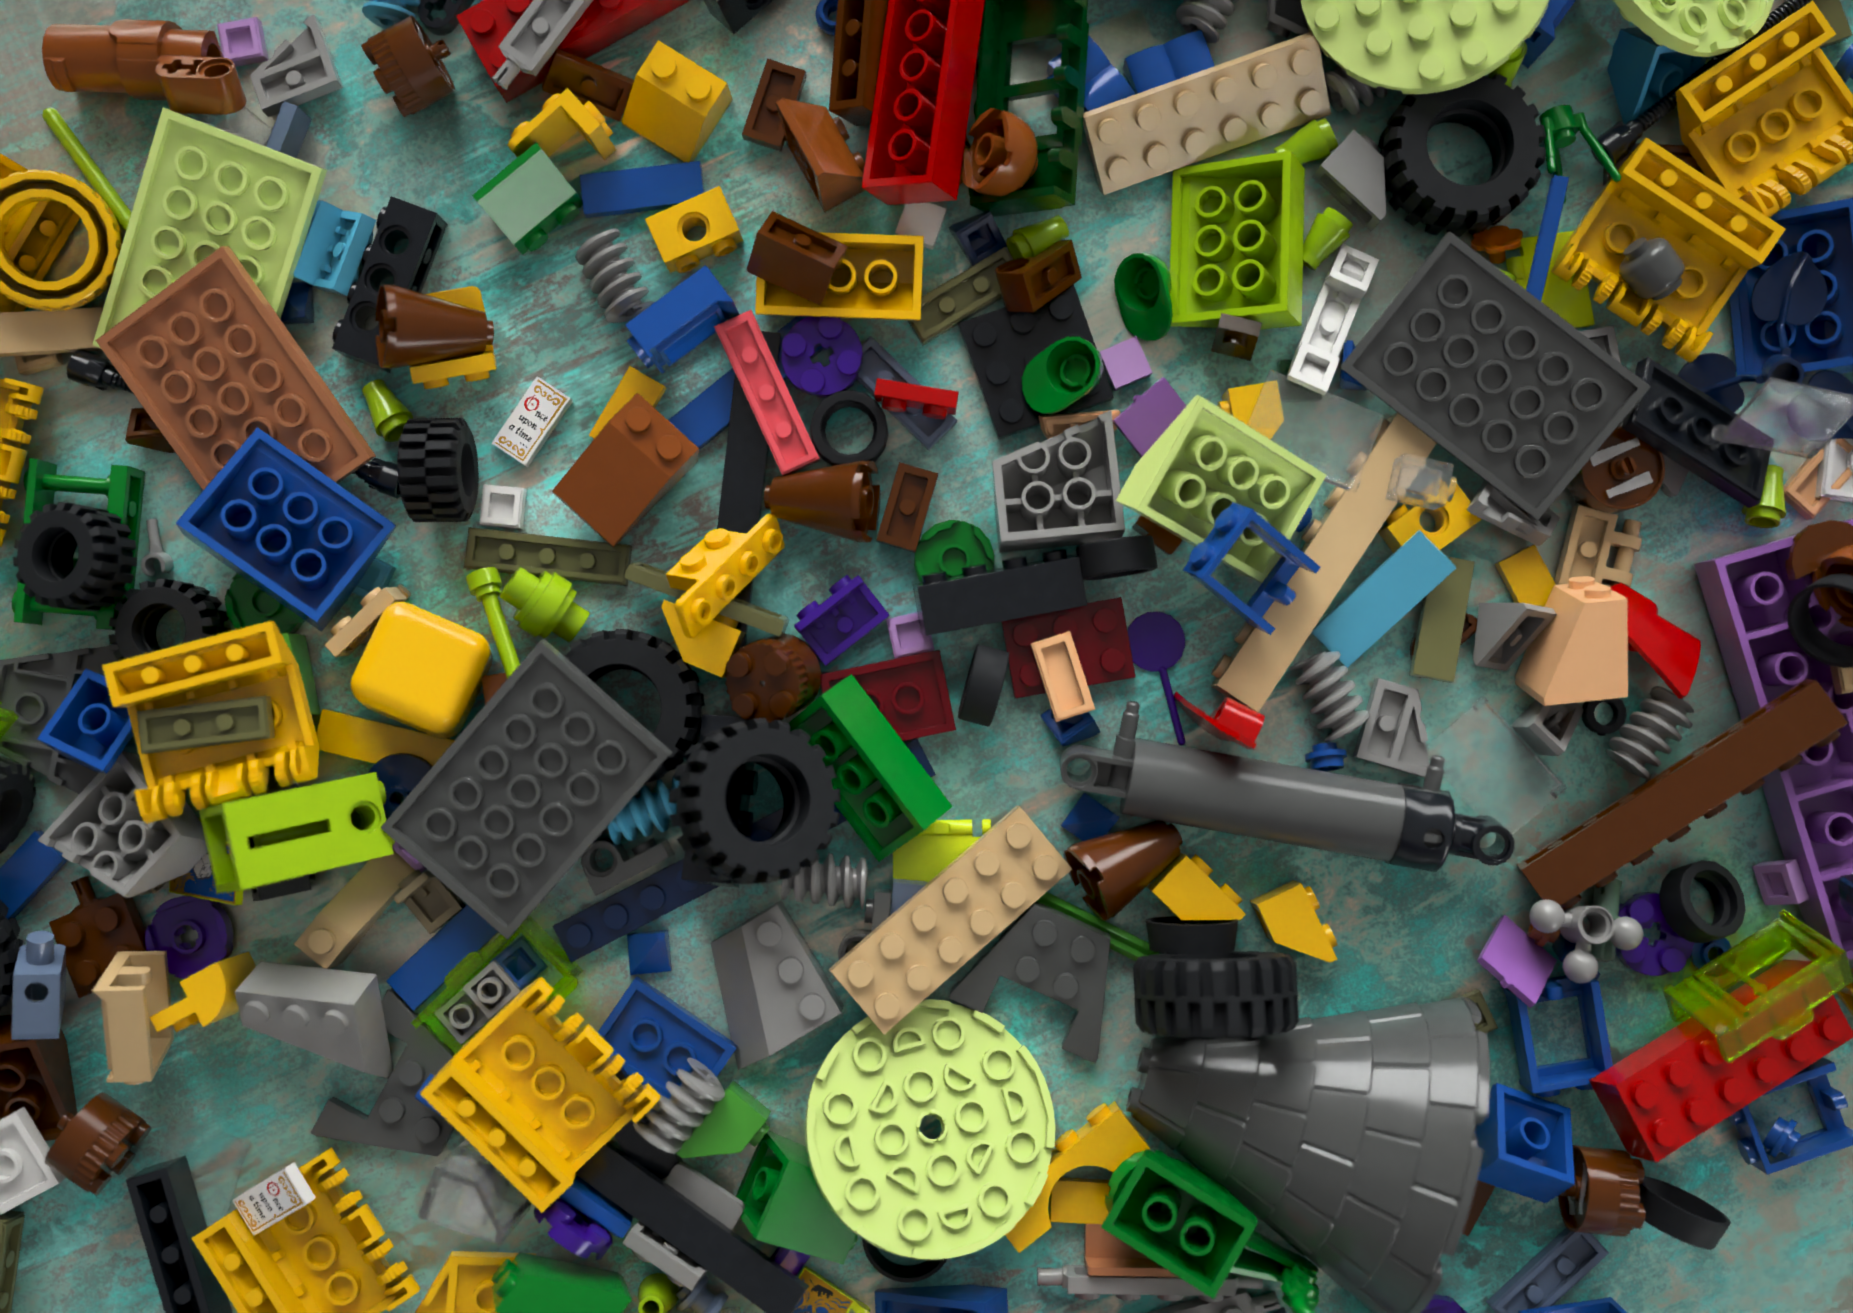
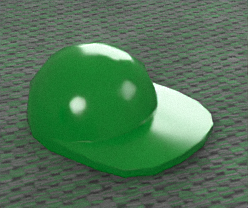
M1133 253L1124 258L1117 268L1114 279L1116 298L1126 328L1137 338L1145 341H1156L1165 337L1171 328L1173 317L1170 291L1172 289L1171 274L1165 262L1154 254Z
M1065 337L1054 342L1026 365L1022 376V391L1026 402L1033 410L1039 413L1054 414L1064 410L1084 395L1090 394L1100 383L1104 366L1100 352L1091 342L1081 337Z

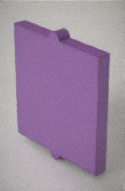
M1165 377L1159 379L1142 395H1135L1133 397L1134 402L1113 420L1115 426L1141 458L1186 407V404Z
M1503 915L1498 920L1477 962L1500 981L1501 987L1508 988L1531 1008L1536 1005L1557 960L1543 947L1535 945L1534 939L1528 937L1520 927L1506 915Z

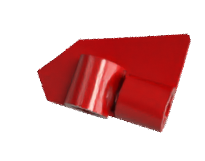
M1623 583L1611 586V590L1627 598L1628 651L1638 652L1678 699L1687 696L1700 658V640L1659 616L1657 605L1652 600Z
M1177 691L1175 692L1174 699L1178 705L1203 730L1218 739L1233 741L1247 749H1255L1257 745L1255 740L1263 726L1265 715L1226 697L1221 705L1209 716L1188 702Z

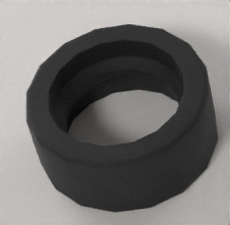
M853 390L833 393L822 400L816 408L810 425L812 442L822 460L831 466L861 460L876 462L886 447L888 438L886 416L878 402L865 393ZM848 407L857 408L866 413L872 421L874 429L872 441L867 448L851 455L839 453L833 449L827 441L825 432L827 421L832 414Z
M1151 535L1102 540L1076 548L1077 556L1080 557L1083 580L1129 576L1158 568L1154 539Z
M977 644L958 711L959 719L987 727L991 725L1007 671L1009 652Z
M1700 860L1671 870L1662 880L1659 892L1662 913L1674 932L1687 941L1706 943L1735 934L1743 924L1746 911L1744 894L1735 877L1728 869L1718 863ZM1692 879L1700 882L1712 898L1715 914L1711 925L1700 918L1691 903L1690 886Z

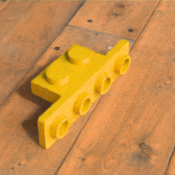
M767 513L747 534L727 531L726 529H713L692 550L683 555L680 561L666 573L670 588L687 591L675 603V609L685 637L695 638L784 549L783 535L778 519L774 515Z

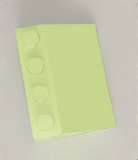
M1196 395L1136 463L1116 501L1194 547L1206 539L1215 527L1214 524L1218 515L1224 509L1229 508L1232 502L1253 509L1290 540L1324 481L1326 474L1202 396ZM1246 527L1221 562L1240 574L1262 583L1278 562L1280 555Z

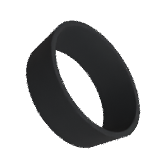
M1829 575L1817 580L1795 595L1788 608V627L1798 646L1815 660L1834 667L1851 668L1853 667V646L1842 645L1826 637L1815 626L1809 612V599L1816 588H1838L1853 594L1852 575Z
M1177 916L1155 917L1145 920L1150 950L1154 952L1202 955L1228 953L1235 949L1238 920H1181Z
M1644 1176L1642 1184L1639 1185L1640 1203L1643 1204L1645 1209L1644 1221L1687 1244L1712 1250L1731 1224L1727 1216L1697 1196L1674 1185Z
M862 1239L865 1254L872 1266L885 1277L898 1282H917L929 1278L939 1271L947 1261V1259L926 1260L916 1265L896 1264L885 1258L876 1246Z

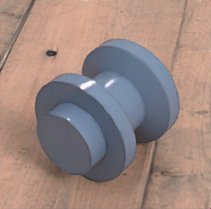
M705 1275L692 1291L685 1286L680 1287L676 1293V1296L680 1299L676 1308L680 1312L690 1308L695 1313H718L729 1296L725 1292L714 1295L706 1288L709 1278Z

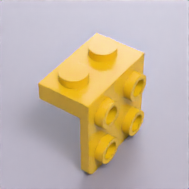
M568 88L561 94L556 93L549 97L543 104L542 111L530 122L525 121L518 125L512 132L511 139L507 144L508 148L518 158L537 142L546 155L550 157L574 134L579 132L604 160L616 151L609 138L613 131L605 123L606 119L590 101L583 105Z
M476 286L426 294L485 312L481 291ZM492 344L486 345L485 352L481 354L412 365L409 367L413 384L423 382L424 389H433L449 385L448 378L464 375L466 382L490 378L489 371L497 369V362Z

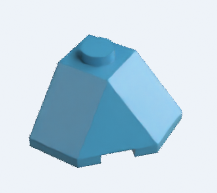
M1638 27L1620 29L1617 40L1613 45V53L1607 71L1623 124L1630 120H1635V118L1663 98V96L1667 95V93L1671 92L1672 89H1675L1676 86L1695 73V71L1703 67L1707 57L1682 54L1666 46H1660Z

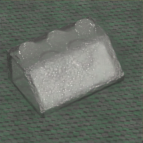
M465 1139L434 1167L418 1218L501 1245L529 1212L532 1203Z

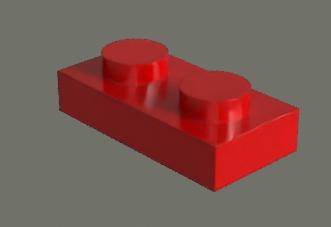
M877 378L874 392L875 401L881 402L882 408L885 410L906 412V407L922 409V415L935 419H946L947 414L956 415L959 395L957 391Z

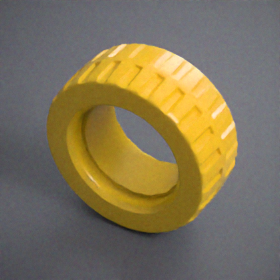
M35 169L15 172L5 179H0V293L23 306L43 311L74 309L86 305L101 296L111 284L123 243L116 217L104 199L80 180L50 170ZM35 201H56L69 206L80 216L88 231L89 250L84 264L73 275L59 281H38L27 277L13 265L5 249L4 232L9 218L24 205Z

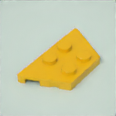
M451 1251L415 1313H498L494 1307L492 1291L494 1282L492 1278L505 1260L513 1261L519 1253ZM526 1253V1254H531V1255H536V1256H537L536 1253Z

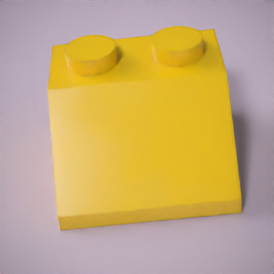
M658 40L635 76L621 123L681 162H693L733 99L727 82Z

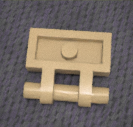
M1581 505L1573 506L1554 580L1555 584H1569V578L1588 576L1595 578V581L1600 584L1604 581L1610 587L1619 583L1631 587L1633 574L1630 573L1634 553L1640 551L1642 539L1639 538L1642 523L1636 520L1625 519L1621 533L1614 531L1618 515ZM1610 546L1618 549L1613 568L1606 567Z
M401 584L397 587H384L383 589L377 587L361 600L360 604L363 608L353 618L346 616L331 629L330 633L333 637L324 646L335 657L349 656L361 644L369 642L383 611L393 603L405 602L411 596V593Z

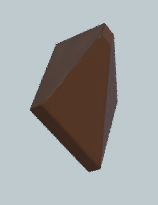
M144 408L131 409L125 438L126 442L162 452L175 453Z

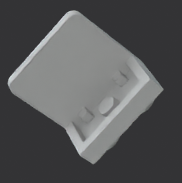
M685 1162L677 1163L665 1180V1183L732 1231L745 1209V1205L740 1199ZM640 1221L629 1231L623 1242L639 1260L652 1263L665 1272L671 1282L678 1286H685L691 1291L708 1272V1270Z

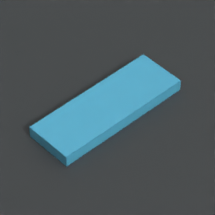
M1418 530L1321 620L1311 633L1330 651H1339L1341 654L1339 660L1348 668L1457 567Z

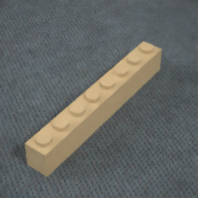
M1395 413L1387 420L1381 417L1368 436L1373 442L1365 454L1359 451L1346 469V472L1351 474L1343 487L1337 484L1323 504L1328 510L1320 521L1314 518L1301 536V539L1306 542L1301 551L1321 567L1319 571L1315 574L1299 567L1286 584L1296 592L1293 602L1289 605H1283L1274 601L1262 617L1275 628L1272 634L1269 635L1245 621L1234 637V641L1238 645L1229 657L1224 654L1213 668L1211 675L1216 678L1211 687L1226 697L1257 712L1260 711L1437 444L1398 413Z

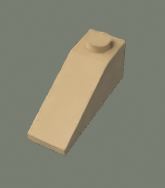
M394 850L392 855L369 860L318 913L294 943L296 947L322 968L331 969L345 961L392 903L393 897L402 890L398 884L415 871Z

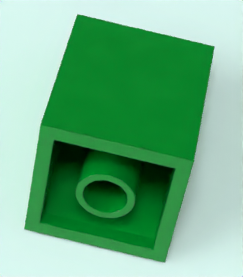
M768 1131L758 1143L735 1196L745 1205V1209L740 1217L755 1240L844 1264L848 1252L854 1248L857 1242L858 1235L837 1217L822 1196L812 1174L806 1146Z
M521 1252L513 1261L505 1260L492 1278L494 1282L492 1286L494 1307L498 1313H622L632 1301L624 1277L618 1272Z

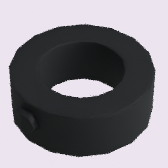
M1619 698L1587 701L1582 706L1584 709L1581 715L1583 723L1589 730L1597 733L1599 736L1613 733L1619 730L1625 723L1627 716L1626 707ZM1601 702L1608 703L1613 710L1612 720L1606 725H1601L1594 716L1595 708Z

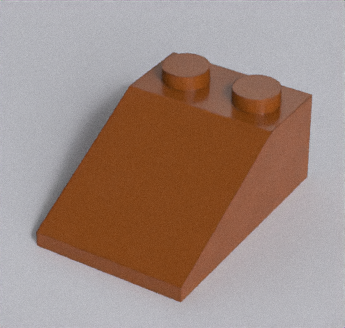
M785 98L777 101L776 105L786 144L824 213L865 191L861 188L865 162L858 151L852 154L845 141L850 137L840 117L837 116L832 119L825 106Z
M636 393L608 421L555 486L552 493L614 548L698 462L699 448L639 393Z

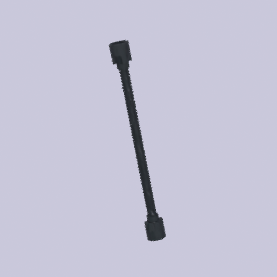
M1812 0L1785 1L1769 14L1765 24L1756 35L1728 53L1712 58L1703 67L1676 86L1675 89H1672L1671 92L1667 93V95L1663 96V98L1635 118V120H1630L1626 124L1619 121L1600 135L1597 140L1614 165L1637 148L1636 141L1642 137L1643 132L1677 106L1675 92ZM1591 149V152H1592L1594 158L1601 164V162L1599 161V159L1597 158V156L1595 155V153H1594L1593 150Z
M77 350L70 357L67 365L68 379L103 391L109 387L133 393L108 360L84 350ZM374 458L372 462H367L352 473L364 480V483L369 484L368 487L396 499L401 497L397 464Z

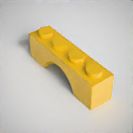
M1116 1101L1109 1106L1105 1103L1097 1106L1086 1117L1088 1123L1076 1132L1073 1129L1066 1131L1055 1141L1056 1148L1052 1150L1051 1161L1047 1171L1048 1177L1040 1195L1015 1227L1005 1235L1018 1253L1022 1252L1052 1228L1048 1213L1049 1197L1054 1185L1064 1174L1081 1166H1098L1114 1173L1119 1165L1133 1154L1145 1151V1149L1150 1150L1145 1138Z

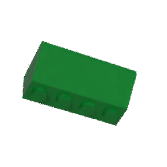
M852 674L820 695L789 722V731L801 729L810 735V740L808 741L810 746L819 744L826 753L822 761L825 766L833 765L837 776L831 779L833 790L840 789L841 802L834 804L878 862L923 832L953 807Z

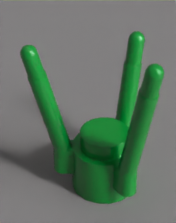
M1559 105L1546 110L1540 115L1539 122L1540 125H1544L1546 134L1544 145L1547 150L1546 161L1549 174L1563 176L1559 149L1576 141L1575 135L1580 131L1615 182L1621 180V175L1588 127L1583 112L1574 114L1570 105Z

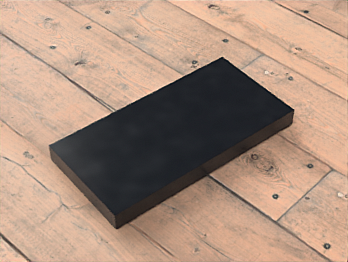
M1646 357L1638 362L1635 375L1651 387L1623 419L1622 428L1746 507L1751 508L1760 504L1773 437L1651 358Z

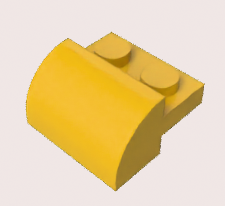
M248 951L218 961L180 981L187 997L149 1017L156 1031L159 1032L173 1026L177 1033L198 1023L205 1027L239 1012L235 990L256 967L250 952Z

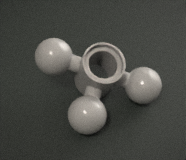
M1544 899L1536 902L1529 914L1531 924L1538 931L1553 933L1560 929L1562 936L1567 941L1576 944L1575 950L1568 953L1563 961L1565 975L1575 983H1588L1598 973V962L1594 955L1590 953L1592 944H1602L1610 940L1615 947L1621 950H1632L1638 947L1643 940V929L1638 921L1631 917H1619L1614 920L1610 912L1601 906H1572L1563 911L1557 902ZM1585 916L1590 921L1588 934L1585 933L1582 925Z

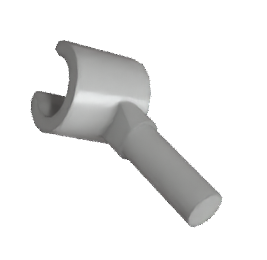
M157 519L146 520L150 554L142 558L141 569L147 576L155 575L154 560L157 558L161 563L162 573H168L173 568V559L162 550Z

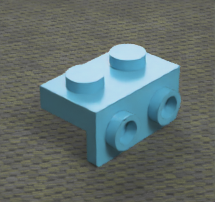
M317 201L300 259L293 274L294 277L322 291L347 296L351 285L358 279V266L366 247L373 241L372 230L376 220L363 213L341 210L326 201Z

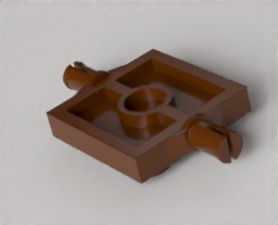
M89 876L71 882L80 905L76 906L69 914L49 922L57 944L66 946V968L78 998L94 993L92 991L118 951H147L145 946L146 930L133 897H124L116 893L109 897L97 898Z

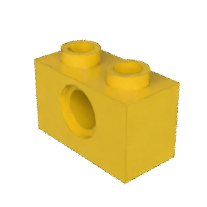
M720 186L645 218L661 257L670 273L678 271V273L691 271L700 265L699 260L713 254L716 257L727 255L737 248L738 243L743 241ZM695 226L706 228V234L701 240L690 241L686 239L687 233L691 228Z
M1454 479L1443 484L1435 480L1416 494L1420 499L1409 509L1405 504H1402L1393 510L1386 519L1387 525L1380 529L1378 533L1393 553L1418 530L1441 550L1482 519L1467 510L1471 501ZM1422 512H1428L1433 516L1435 527L1432 532L1425 531L1421 527L1419 518Z

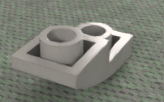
M493 960L434 1014L456 1040L463 1044L522 990L500 964Z

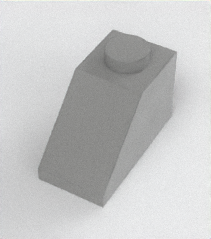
M1353 130L1319 166L1312 178L1367 229L1372 231L1386 216L1384 157L1379 153L1377 144L1366 135H1359Z

